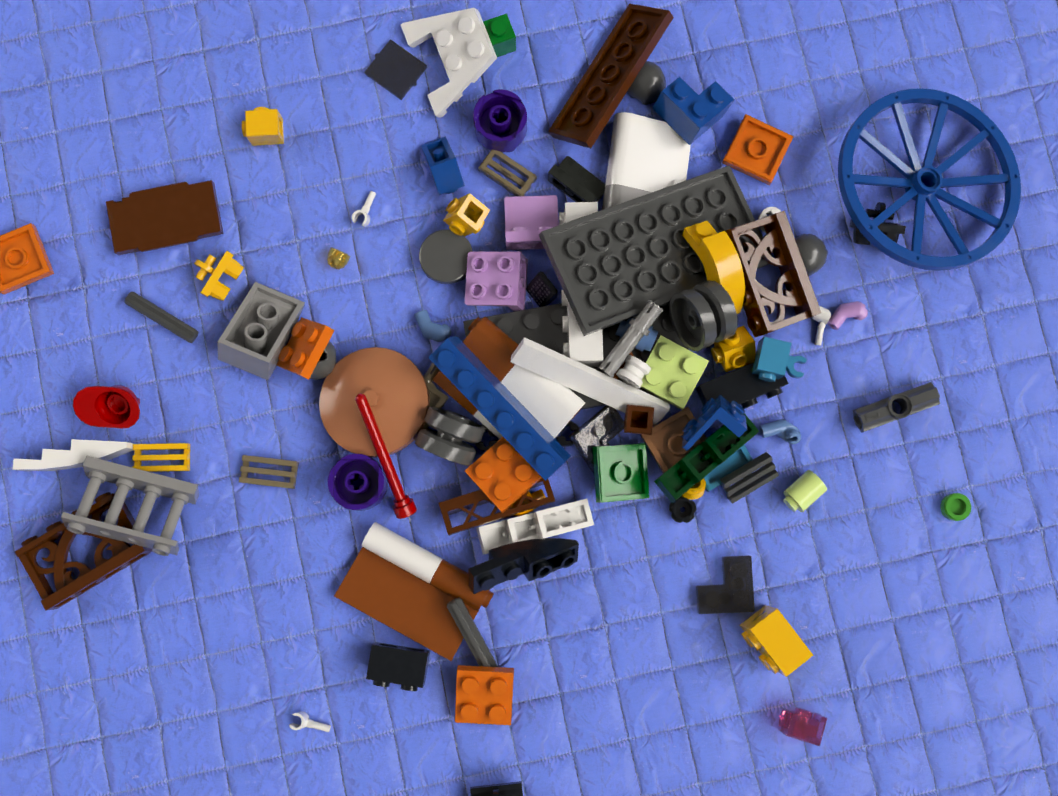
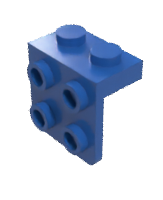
M719 395L716 400L713 398L709 399L701 409L702 415L697 420L692 418L682 431L685 433L682 435V448L688 451L717 419L736 436L740 437L747 430L745 410L734 400L730 403L722 395Z

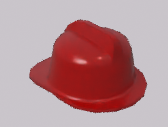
M122 385L111 387L91 386L78 391L73 400V409L77 417L87 425L120 429L129 428L135 425L139 419L140 398H137L128 387Z

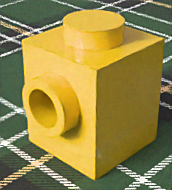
M256 107L253 110L245 111V120L242 121L243 136L247 137L252 146L284 144L283 118L278 109Z

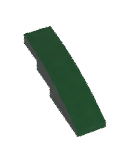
M747 416V430L740 437L736 436L723 424L654 481L671 503L680 498L696 483L700 482L759 432Z

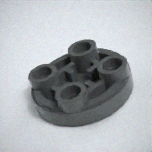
M439 230L424 240L420 248L419 260L428 278L437 283L452 284L466 278L468 252L473 251L465 236L456 235L451 230Z

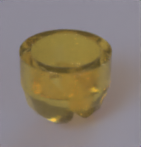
M331 247L328 252L327 262L334 269H342L347 265L351 256Z

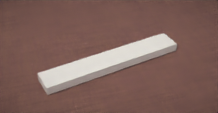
M525 337L511 355L510 362L624 413L626 405L654 407L653 426H656L670 410V403Z

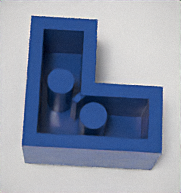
M678 77L662 90L652 109L690 145L725 115L735 99L716 81L698 95L681 77Z

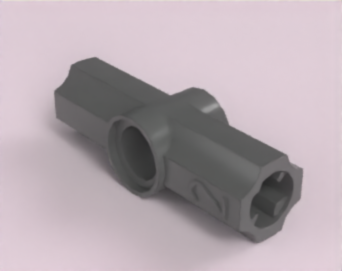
M932 382L855 409L853 410V419L862 433L939 405L940 395ZM893 401L898 402L901 407L899 414L895 413L892 409Z

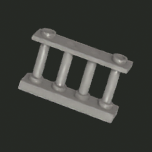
M86 456L82 466L85 475L90 480L76 514L62 513L61 519L64 526L67 527L66 529L75 534L87 532L151 548L154 553L162 556H168L169 553L177 555L179 552L178 541L171 539L183 506L188 503L196 504L199 496L198 484ZM105 481L116 484L117 490L104 522L87 518L100 484ZM133 488L143 491L145 497L133 528L128 529L116 526L115 524L128 491ZM160 495L171 498L173 503L161 535L156 536L144 533L156 498H159Z

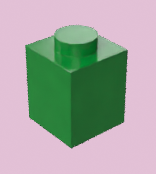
M507 13L483 21L497 57L516 51V36Z

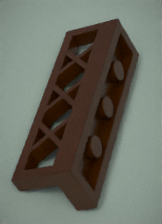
M541 478L530 488L544 485L548 497L535 500L527 496L528 490L521 496L522 498L517 507L508 508L502 514L501 512L496 513L498 508L495 506L491 515L484 518L474 513L476 507L488 502L493 503L481 490L440 502L439 506L448 535L450 536L555 502L549 480L545 481ZM525 499L531 501L530 503L522 505ZM460 511L468 513L464 524L452 528L449 515ZM472 516L478 519L469 522Z

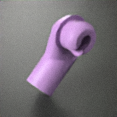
M859 301L841 304L830 317L827 324L832 329L838 330L847 318L865 319L868 315V310L865 308V304Z

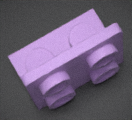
M557 196L505 197L506 250L545 249L539 234L541 231L559 225Z
M468 252L465 304L467 306H508L514 312L525 310L528 259L521 252Z

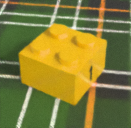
M764 605L740 624L744 631L741 634L743 639L751 648L754 647L756 650H759L761 653L758 657L767 670H771L774 674L778 672L787 677L813 656L778 608Z

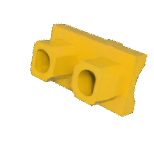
M226 251L215 269L212 268L217 259L209 254L205 262L196 259L194 264L200 270L195 277L203 281L207 273L211 274L200 294L205 297L210 295L213 298L224 301L230 288L218 281L220 276L224 272L237 280L244 269L239 262L232 258L233 254Z

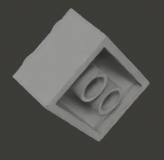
M255 282L217 342L218 360L269 380L277 366L281 350L287 345L291 337L292 329L300 317L305 302Z

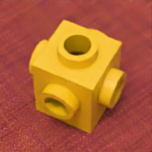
M469 193L459 199L454 198L446 207L448 213L443 221L449 225V229L456 235L467 236L472 233L476 234L483 227L484 219L490 209Z
M744 325L737 327L735 334L719 343L714 342V348L711 349L713 359L717 364L720 363L726 372L754 363L756 355L755 341Z

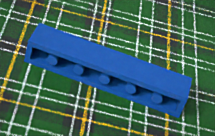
M457 336L447 338L428 357L545 481L571 457L559 442Z

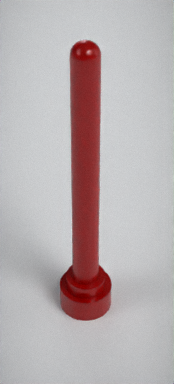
M360 393L355 397V401L395 499L393 500L394 505L392 508L396 518L409 517L417 511L414 500L409 498V495H405L368 400L364 394Z

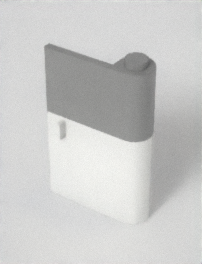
M628 112L615 114L602 210L686 181L691 144L689 145L666 122Z

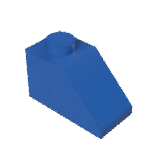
M446 136L421 145L439 195L453 193L458 188L465 186L456 157Z

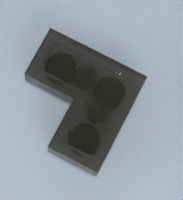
M606 405L569 436L593 474V447L610 446L608 442L624 429V421L615 408Z
M723 556V584L696 585L698 614L755 612L751 556Z

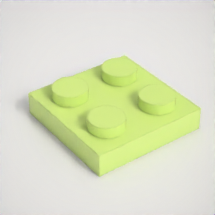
M660 335L646 361L651 370L648 375H644L642 378L643 384L640 388L683 410L709 360Z

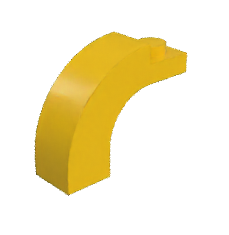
M708 220L684 228L682 236L700 258L705 269L707 281H716L724 287L734 303L736 313L739 314L744 303L745 280L741 261L731 239L725 231L717 233Z

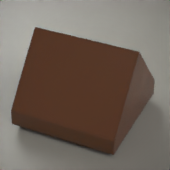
M626 405L624 432L652 435L654 407Z

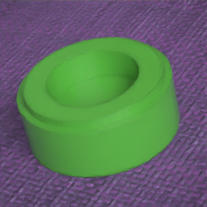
M953 493L946 495L942 499L940 508L942 514L947 519L960 521L969 516L971 503L965 495Z

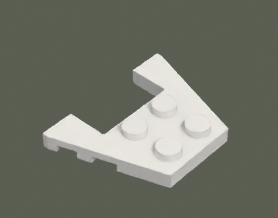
M476 8L400 24L408 46L414 48L433 37L450 82L427 95L436 117H443L447 113L446 109L463 96L462 92L470 83H475L497 59L480 12Z

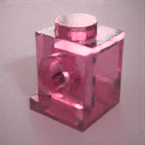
M796 707L795 712L787 709L782 710L779 718L780 731L788 737L820 746L827 718L814 712L812 717L813 712Z

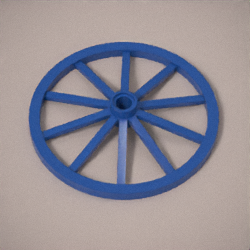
M924 88L907 89L888 94L871 104L858 116L846 133L841 145L838 160V181L847 212L859 231L872 245L900 263L919 269L935 271L964 267L993 251L1005 239L1015 222L1021 199V180L1015 155L997 125L980 109L958 96ZM923 103L938 106L922 166L902 108L903 104ZM891 107L911 168L864 129L873 117ZM948 109L969 121L980 133L935 168L932 165ZM858 138L906 178L853 174V156ZM985 138L996 153L1003 174L942 178L941 175ZM1005 183V202L1002 215L999 219L940 188ZM855 184L905 188L906 193L871 220L859 200ZM937 198L994 227L995 230L982 245L969 252ZM910 199L916 201L911 250L897 244L878 228L881 223ZM925 202L928 203L959 255L938 257L921 254Z

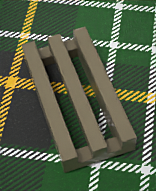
M491 149L478 167L481 173L517 197L525 196L532 183L537 179L535 174L497 150ZM496 157L528 180L526 182L493 161L492 158ZM487 165L491 166L492 168H494L495 170H497L498 172H500L501 174H503L504 176H506L522 188L519 189L518 187H516L515 185H513L512 183H510L509 181H507L506 179H504L503 177L489 169Z
M248 455L242 456L243 465L240 469V483L295 489L299 462ZM250 462L290 466L292 469L289 472L249 467ZM248 472L290 477V483L248 478Z

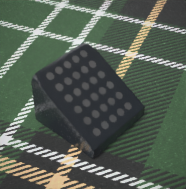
M541 271L526 288L539 307L547 306L557 298L558 290L544 272Z

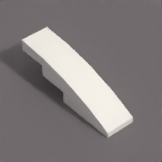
M71 439L70 450L43 449L41 460L14 459L12 470L57 471L83 467L86 456L108 461L134 451L133 443Z
M583 499L480 526L476 529L484 555L488 554L489 550L503 545L556 536L593 526L594 522L588 499Z

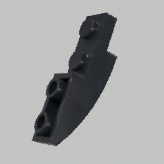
M544 538L519 541L489 550V561L468 569L469 588L473 594H476L483 590H489L507 580H514L522 574L525 575L528 581L543 578L551 572L567 568L577 562L579 543L571 539Z

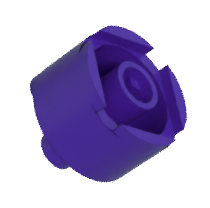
M498 89L486 96L483 95L477 101L473 111L475 134L479 143L489 150L501 152L514 151L522 143L527 132V112L522 100L511 91Z
M363 454L344 456L332 467L328 476V489L331 496L339 505L350 510L364 511L375 507L381 503L388 488V481L381 464ZM360 475V479L364 480V485H360L358 490L352 483Z

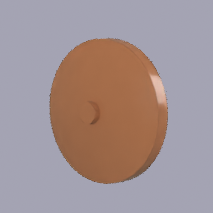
M380 347L361 349L341 359L335 365L333 371L325 378L319 399V410L323 425L330 437L338 445L351 453L378 457L355 401V397L360 393L364 394L368 400L389 455L399 452L413 442L418 436L420 429H423L426 423L424 419L430 406L427 383L414 363L401 353Z

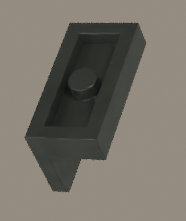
M566 156L559 166L554 164L548 172V181L575 202H598L604 195L605 183L570 156Z

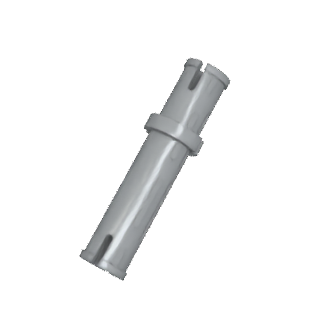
M649 299L636 319H631L629 322L631 324L598 367L609 376L614 377V374L642 337L650 333L649 328L664 310Z

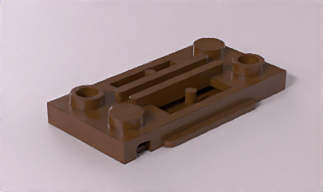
M212 180L190 185L187 182H181L132 192L129 194V197L122 198V201H106L114 253L117 255L138 251L146 252L224 234L215 184Z

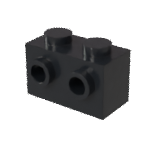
M375 642L371 646L366 679L373 680V685L389 687L390 683L400 684V689L417 691L418 687L423 688L425 685L430 650Z

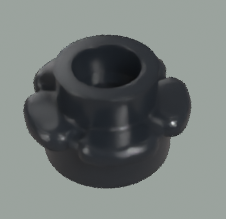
M681 496L673 503H670L669 511L672 513V519L679 523L682 521L685 523L690 522L696 512L694 501ZM681 507L685 508L684 512L680 511Z

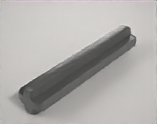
M130 292L125 298V304L187 342L193 343L197 338L199 332L137 293Z
M460 597L451 600L447 604V608L478 665L498 667L463 600Z

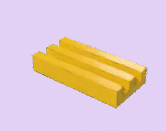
M189 443L133 444L135 452L132 457V461H134L132 468L148 472L190 471ZM142 450H184V454L142 455ZM184 460L183 465L141 466L142 461Z

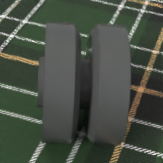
M705 281L692 289L683 290L671 297L669 313L673 328L678 338L690 350L700 351L711 346L714 342L719 343L735 334L738 324L734 303L724 287L716 281Z
M429 406L424 421L436 430L429 428L420 429L415 444L441 458L463 465H471L476 450L466 442H481L485 427L458 413Z

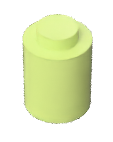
M807 470L783 492L785 495L783 501L792 511L799 510L804 512L827 491V487L815 473Z

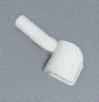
M370 191L362 209L356 210L352 214V221L354 223L357 222L358 216L363 214L365 219L362 226L369 225L370 216L368 213L376 196L375 192Z
M819 306L821 314L813 316L812 319L819 322L815 345L821 346L825 325L828 323L831 313L828 309Z
M300 711L292 714L299 716L302 721L301 725L289 724L293 730L308 727L330 732L331 725L309 719V715L306 712Z

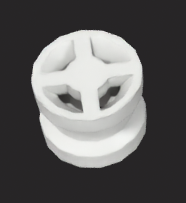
M629 355L625 360V366L619 369L616 375L627 384L640 389L643 384L642 378L644 375L649 374L651 367L642 360Z

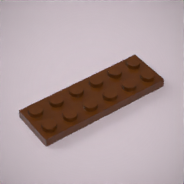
M635 4L627 6L548 132L553 138L592 148L674 18L669 10Z

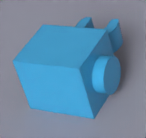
M763 337L758 342L752 373L758 374L759 379L769 382H775L776 379L785 376L786 371L792 378H801L804 373L797 372L794 369V364H804L807 359L802 356H789L792 343Z

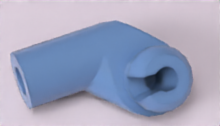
M422 310L414 315L425 338L441 342L451 336L450 327L446 324L432 323L427 310Z
M780 419L759 425L762 438L777 435L789 444H797L801 440L799 429L787 420Z

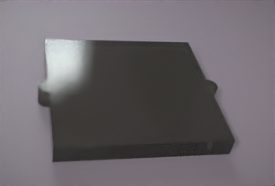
M390 39L382 51L375 54V60L364 73L402 100L412 86L417 85L416 81L427 69V65Z

